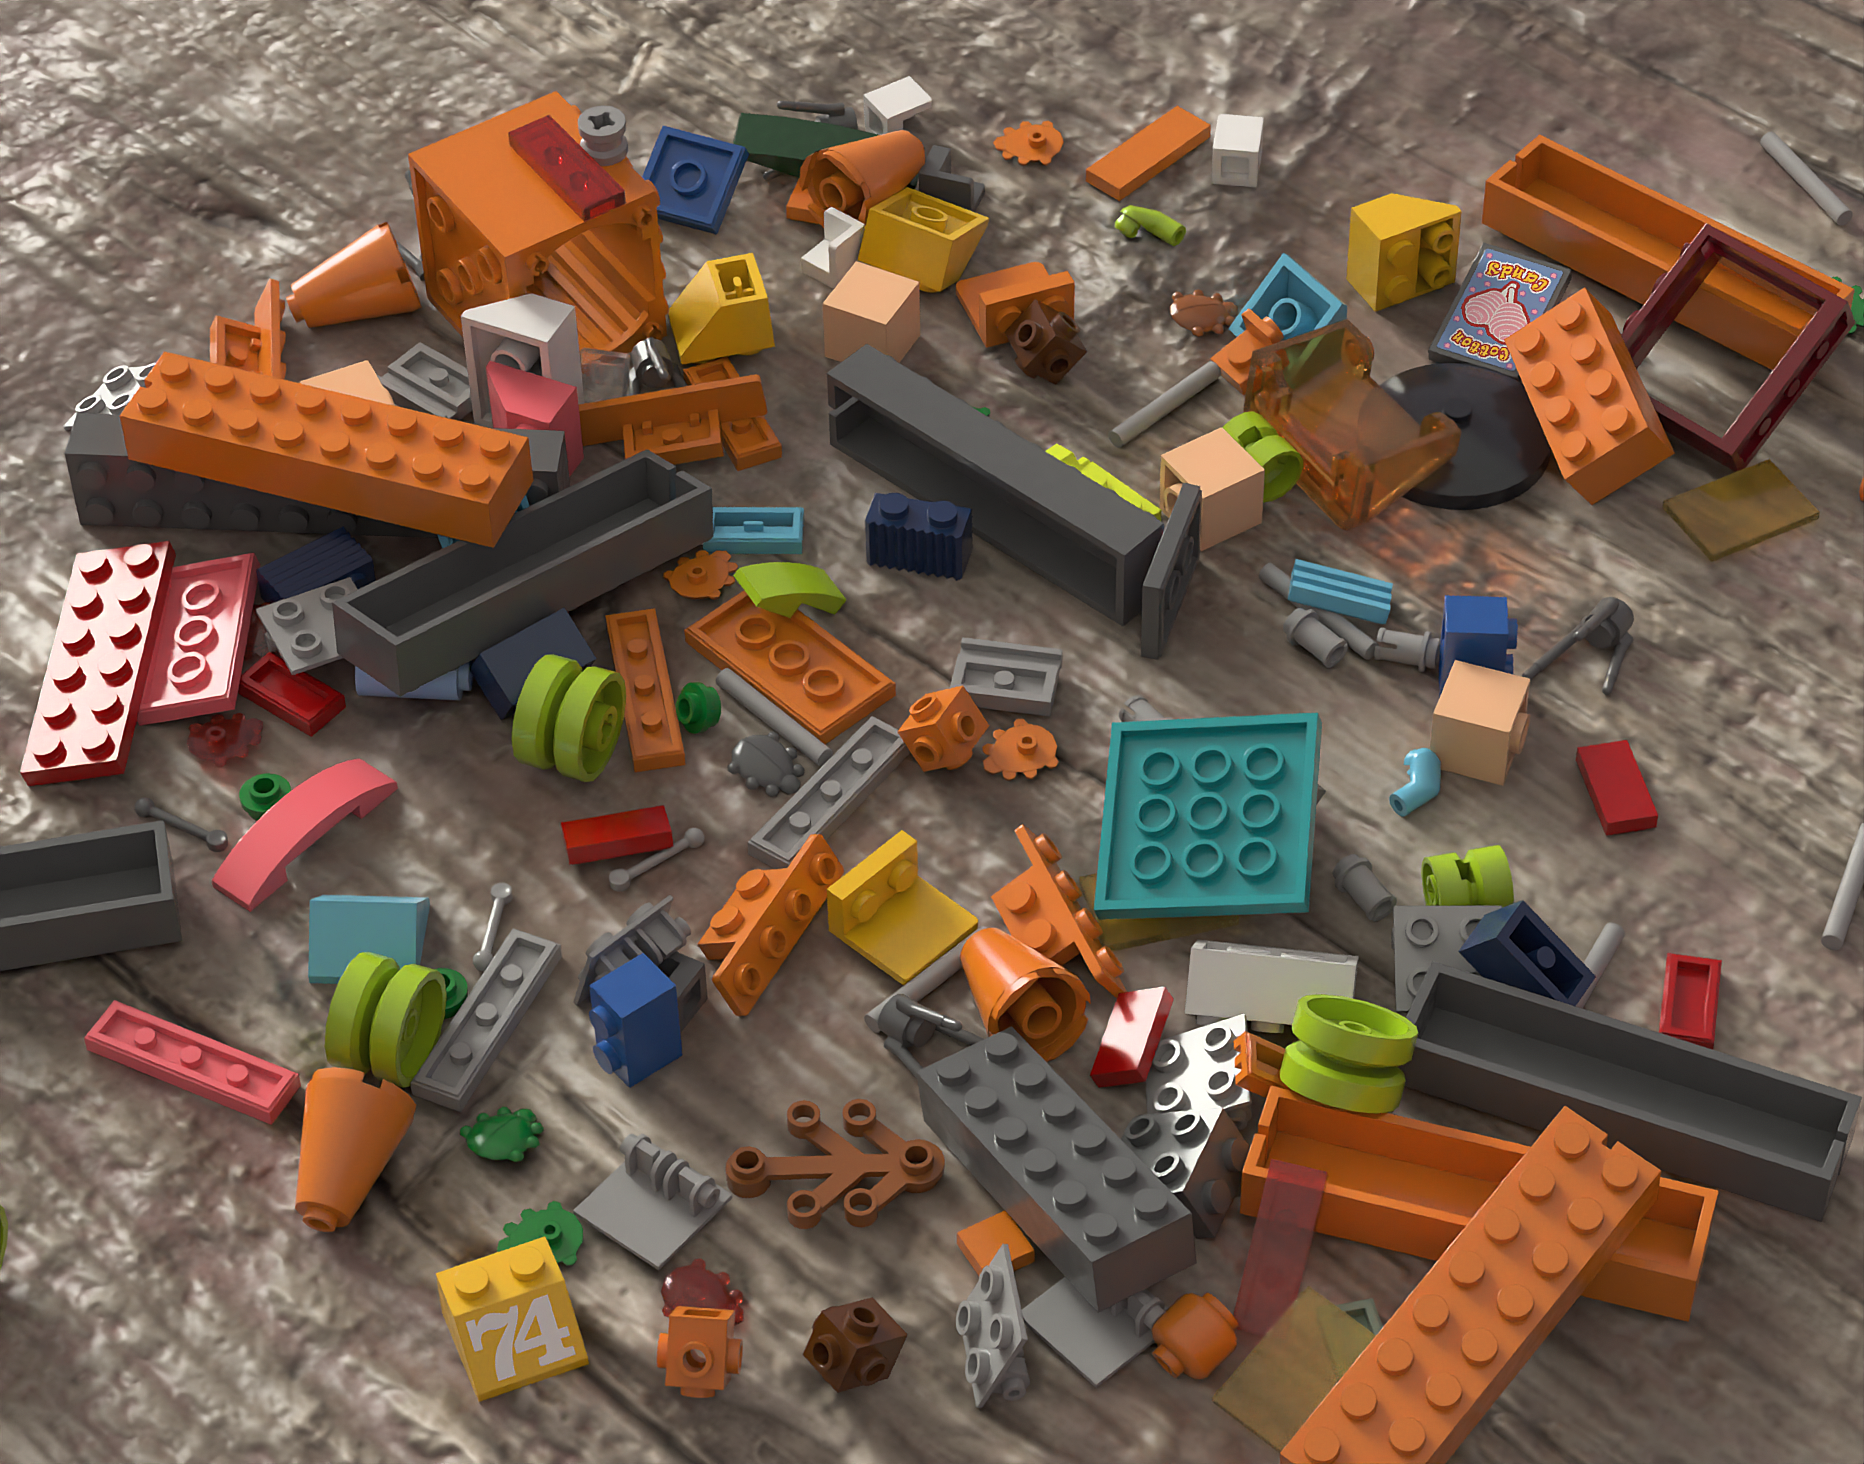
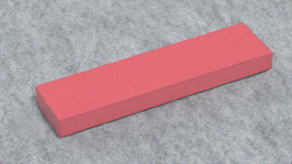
M116 1000L111 1003L84 1037L88 1051L270 1125L274 1123L301 1087L298 1073Z

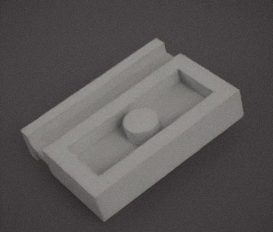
M421 342L387 367L388 373L383 377L377 375L383 387L389 391L394 404L398 407L458 421L472 411L467 368Z
M962 637L961 650L957 657L950 688L963 685L978 708L1051 716L1059 681V671L1062 668L1063 649Z

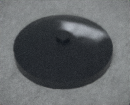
M1441 363L1424 365L1401 372L1383 382L1369 395L1359 417V453L1372 476L1400 497L1433 508L1475 510L1508 502L1525 493L1538 482L1547 469L1551 457V447L1524 385L1503 373L1476 365Z

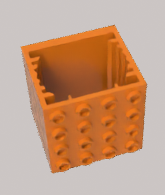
M554 91L408 154L427 299L462 337L461 315L468 309L531 293L575 306L581 372L584 374L632 352L635 345L649 337L661 341L663 337L667 336L666 315L669 313V307L663 289V279L666 278V270L661 260L660 243L663 242V234L658 224L657 215L660 197L654 184L650 180H644L633 169L627 157L621 162L609 166H596L586 162L581 156L580 142L582 137L578 130V119L582 113L576 105H570L557 91Z

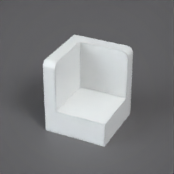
M910 76L864 94L865 131L882 135L903 130V121L917 113L930 109L932 107V98Z
M1220 114L1218 116L1213 144L1211 184L1257 187L1262 156L1264 117Z
M833 207L827 209L824 212L825 239L801 257L802 272L834 289L854 263L858 261L865 224Z

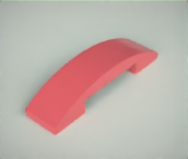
M360 758L336 764L312 776L281 798L246 832L212 879L213 888L251 912L288 881L285 867L349 813H353L361 819L364 818L398 789L397 782Z

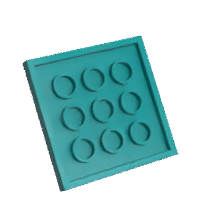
M1318 712L1112 722L1094 912L1098 919L1309 912L1322 721Z

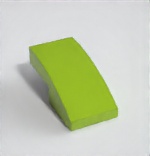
M790 562L761 563L741 567L733 575L756 607L788 618L792 617L802 603L835 615L847 600L823 569L811 565Z

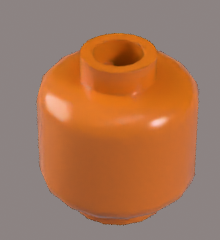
M1206 1292L1202 1297L1194 1293L1183 1294L1154 1323L1152 1336L1158 1347L1152 1352V1355L1161 1367L1174 1378L1185 1373L1193 1379H1205L1235 1351L1237 1337L1234 1330L1238 1327V1322L1225 1305L1212 1294Z

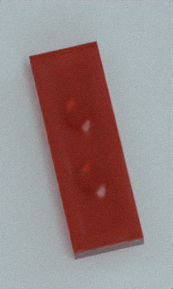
M550 115L508 132L509 145L584 222L626 204L625 190Z
M1271 1159L1233 1314L1238 1322V1327L1235 1330L1289 1343L1329 1177L1328 1172Z

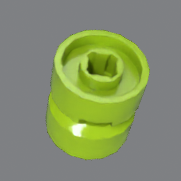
M1254 411L1244 412L1233 417L1222 427L1265 469L1263 503L1272 502L1292 489L1302 473L1303 458L1285 438L1279 436L1276 429L1261 414Z
M1500 845L1470 849L1467 851L1464 859H1461L1456 853L1452 852L1424 857L1422 861L1421 878L1426 906H1502L1503 908L1514 903L1512 875L1507 857Z

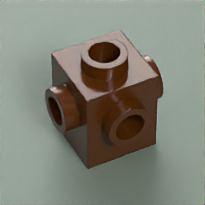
M1036 299L1004 332L1017 354L1015 358L1017 366L1027 376L1033 379L1040 376L1055 385L1087 353L1086 348L1077 335L1080 332L1077 323L1066 313L1058 312Z
M871 1297L841 1306H831L822 1310L813 1323L812 1334L802 1355L821 1374L823 1379L839 1393L863 1385L870 1386L878 1381L888 1379L908 1334Z

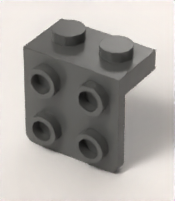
M1224 1108L1136 1116L1127 1125L1121 1140L1191 1212L1193 1233L1196 1239L1215 1238L1241 1184L1242 1170L1250 1146Z

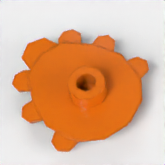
M1023 121L1020 123L1019 129L1005 128L1003 130L1005 136L997 137L993 142L998 151H1003L1002 157L1005 160H1010L1015 156L1018 158V163L1022 166H1026L1030 161H1040L1044 166L1049 165L1051 159L1060 152L1064 143L1061 133L1053 127V123L1050 121H1043L1041 125H1032L1029 121Z
M699 550L696 552V558L681 557L677 561L679 566L674 571L667 570L664 572L663 577L670 582L671 588L681 597L695 600L709 597L712 600H717L721 596L720 590L723 585L731 586L735 583L734 577L728 574L736 572L738 565L734 562H729L731 555L727 551L716 550L709 555L706 550Z
M1016 719L1013 722L1014 727L1006 731L1001 729L995 730L993 732V738L996 740L995 744L987 743L982 746L983 753L988 756L983 760L984 770L993 775L1002 772L1004 779L1008 781L1014 780L1016 773H1024L1027 779H1033L1037 776V770L1042 769L1044 766L1050 769L1056 768L1059 762L1055 757L1057 744L1052 733L1042 726L1028 724L1024 719Z

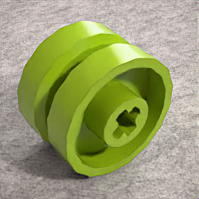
M554 654L544 655L534 665L528 675L516 706L511 742L514 757L518 762L542 770L551 769L556 765L557 770L563 776L583 782L594 781L609 762L623 724L626 688L625 680L620 673L597 666L587 667L583 671L576 660Z
M372 952L359 953L348 964L342 974L330 1004L324 1045L327 1062L332 1067L354 1069L365 1072V1074L372 1069L373 1075L379 1081L384 1079L403 1088L411 1086V1081L437 1044L441 1034L447 994L445 979L438 970L416 964L404 965L400 969L393 958Z
M1315 994L1305 995L1298 999L1292 1022V1032L1300 1041L1293 1042L1286 1047L1279 1072L1280 1080L1291 1090L1309 1099L1336 1108L1374 1114L1392 1112L1400 1105L1406 1082L1404 1073L1397 1066L1404 1065L1412 1060L1418 1037L1417 1026L1407 1018L1389 1009L1353 998Z

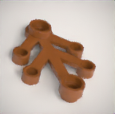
M854 1099L843 1108L844 1130L851 1136L864 1137L883 1153L864 1154L821 1122L820 1109L815 1103L803 1100L793 1103L787 1110L788 1131L796 1138L809 1141L825 1153V1156L766 1157L759 1149L747 1146L737 1149L728 1158L725 1167L729 1190L741 1198H755L764 1194L770 1187L771 1180L826 1179L813 1191L799 1190L788 1198L787 1212L789 1222L799 1229L813 1228L820 1222L822 1213L849 1192L844 1198L845 1219L850 1225L862 1228L872 1225L878 1218V1212L904 1190L910 1193H924L931 1190L943 1176L945 1159L939 1147L929 1141L920 1139L903 1140L876 1119V1108L870 1101ZM858 1115L868 1117L867 1119L862 1121H856L852 1119L853 1117ZM801 1117H809L812 1119L804 1123L796 1121L798 1118ZM865 1177H883L870 1190L858 1188L850 1191ZM857 1205H866L870 1207L864 1211H857L853 1209V1207ZM804 1206L812 1208L811 1211L806 1213L796 1211Z

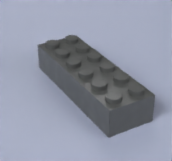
M1012 1026L916 1072L924 1122L1098 1313L1197 1263L1191 1212Z

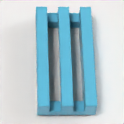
M713 507L714 537L703 543V550H706L709 554L716 550L727 551L729 554H802L804 508Z
M1295 559L1291 572L1288 600L1383 625L1386 624L1390 612L1393 583Z

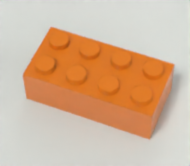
M1585 287L1504 339L1564 480L1591 505H1594L1675 454L1612 314Z

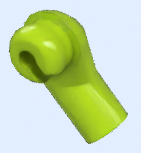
M1133 205L1119 211L1121 216L1114 224L1115 229L1128 238L1136 237L1141 227L1172 246L1180 244L1186 234V227L1162 212Z

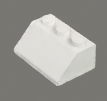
M531 293L468 309L461 315L474 424L493 428L486 365L490 360L577 387L578 404L585 403L575 306Z
M1198 939L1191 948L1185 1014L1197 1015L1196 1023L1206 1026L1245 1014L1247 1020L1251 1021L1252 1030L1283 1033L1284 1024L1292 1025L1298 999L1305 995L1326 994L1354 999L1359 956Z

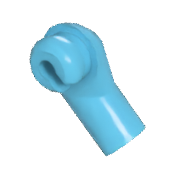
M1428 748L1414 749L1404 758L1403 765H1410V769L1407 771V774L1410 776V782L1389 796L1390 805L1399 816H1407L1440 792L1441 761L1436 753Z

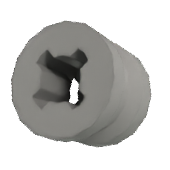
M596 106L585 110L579 116L578 130L582 137L580 152L586 162L596 166H609L621 162L627 156L628 142L624 135L626 119L619 109L612 106Z

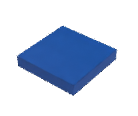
M662 126L642 176L644 180H650L658 191L660 197V205L657 207L658 219L717 235L749 156L746 147Z

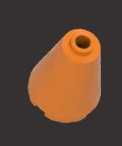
M899 130L814 152L806 157L800 167L799 180L801 191L808 188L813 201L807 205L812 216L824 228V212L833 207L864 223L866 226L869 209L903 190L919 173L925 164L924 146L910 132Z
M388 222L377 224L292 283L291 288L294 294L286 296L296 323L305 320L308 328L414 312L422 308L416 288Z
M998 928L982 929L974 933L965 942L961 950L960 961L988 1037L1012 1026L1046 1062L1056 1059L1074 1045L1084 1032L1088 1022V1018L1084 1014L1086 1001L1091 1004L1089 992L1074 973Z
M337 1067L318 1069L314 1072L312 1079H310L306 1086L295 1209L303 1216L304 1224L322 1232H333L336 1227H345L351 1222L413 1123L416 1111V1104L409 1094L395 1084L383 1079L379 1089L363 1083L365 1072Z

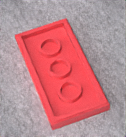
M255 553L173 567L137 718L139 726L235 710L258 582L256 569L260 568L261 565Z

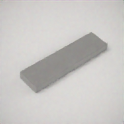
M871 716L748 841V855L774 869L788 868L811 834H822L824 839L827 840L911 753L897 733L898 729Z
M514 928L511 930L411 1081L412 1095L459 1112L463 1110L561 959V944Z

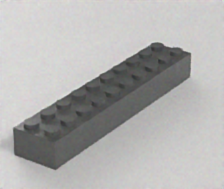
M76 413L64 453L80 525L328 534L344 526L346 532H349L350 535L438 538V535L129 460L120 415ZM491 428L529 438L534 480L526 493L529 506L570 487L565 431Z

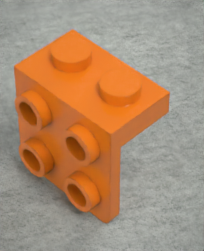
M1030 262L960 280L956 283V295L986 348L1009 342L1004 332L1035 299L1058 312L1066 313L1074 320V280L1068 271L1049 275L1044 265L1040 262Z

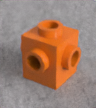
M962 685L925 694L910 707V715L897 733L923 772L945 767L948 770H953L964 765L972 757V749L990 725Z
M677 1306L669 1315L668 1333H660L657 1346V1368L666 1369L665 1386L680 1387V1394L683 1396L708 1398L715 1396V1390L725 1389L731 1380V1374H740L743 1358V1340L734 1338L735 1310ZM694 1349L700 1350L706 1358L698 1356Z

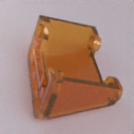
M1348 319L1252 351L1243 413L1254 411L1261 414L1276 429L1279 436L1285 438L1300 453L1303 458V470L1296 484L1338 527L1349 531L1368 523L1453 458L1458 450L1461 430L1453 420L1441 412L1428 414L1423 418L1420 426L1370 377L1375 354L1373 344Z

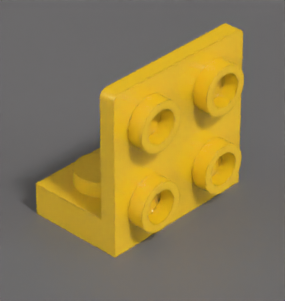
M903 830L827 888L829 932L902 985L908 983L978 929L977 917L918 876L917 840Z

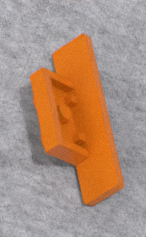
M271 278L268 280L255 308V326L215 316L210 327L211 363L279 379L285 378L286 363L281 362V353L285 344L286 332L280 330V323L285 310V300L280 299L278 280Z
M757 374L578 404L583 446L624 439L625 460L648 449L673 465L723 457L721 423L764 416L768 413L761 377Z
M1024 824L1020 825L1014 831L1033 866L991 896L1011 936L1061 966L1081 953L1095 980L1117 998L1119 993L1127 992L1119 978V975L1124 972V968L1109 947H1102L1098 939L1103 934L1100 924L1087 908L1080 907L1077 899L1083 894L1079 886L1067 871H1061L1056 862L1062 859L1060 851L1045 833L1036 836Z
M811 834L788 868L755 869L744 874L736 883V889L726 904L712 917L710 927L697 944L708 960L724 959L713 975L712 982L736 1016H747L826 900L827 888L838 881L844 873L842 864L822 834Z

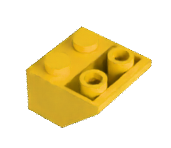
M1393 193L1352 207L1347 281L1375 312L1455 283L1462 211L1456 205Z
M753 253L707 261L669 308L668 319L682 365L688 363L703 364L716 358L735 354L753 355L762 349L775 347L768 297Z

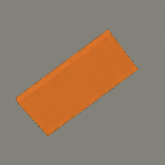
M744 590L684 630L685 642L720 670L725 668L731 669L825 745L896 696L895 682L797 609L792 617L788 618L756 607Z

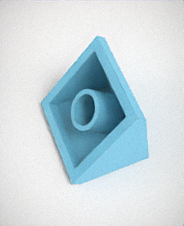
M1283 253L1228 329L1235 336H1239L1246 330L1241 314L1248 308L1261 319L1266 316L1272 319L1283 333L1284 339L1280 342L1287 359L1275 371L1286 381L1292 383L1344 357L1348 306L1293 258Z
M322 895L311 899L309 909V983L338 984L348 964L362 952H372L393 958L400 969L404 965H420L430 908L429 898Z

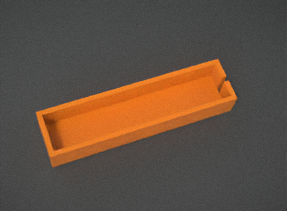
M1540 134L1515 155V162L1509 160L1486 180L1482 224L1643 305L1651 296L1652 288L1657 279L1662 274L1668 273L1678 261L1684 244L1686 242L1691 244L1707 223L1848 301L1850 309L1852 307L1854 288ZM1717 263L1674 321L1774 370L1814 316L1726 266Z
M165 351L145 378L146 388L139 387L120 414L129 460L492 548L495 547L534 481L528 437Z
M1271 1086L1258 1123V1132L1254 1135L1242 1170L1240 1214L1438 1261L1530 1149V1146L1390 1113L1374 1114L1336 1108L1309 1099L1295 1091ZM1660 1177L1657 1201L1580 1296L1689 1322L1712 1229L1718 1190Z
M1564 1106L1280 1452V1464H1446L1657 1201L1661 1170L1618 1141L1612 1149H1609L1607 1147L1608 1134Z

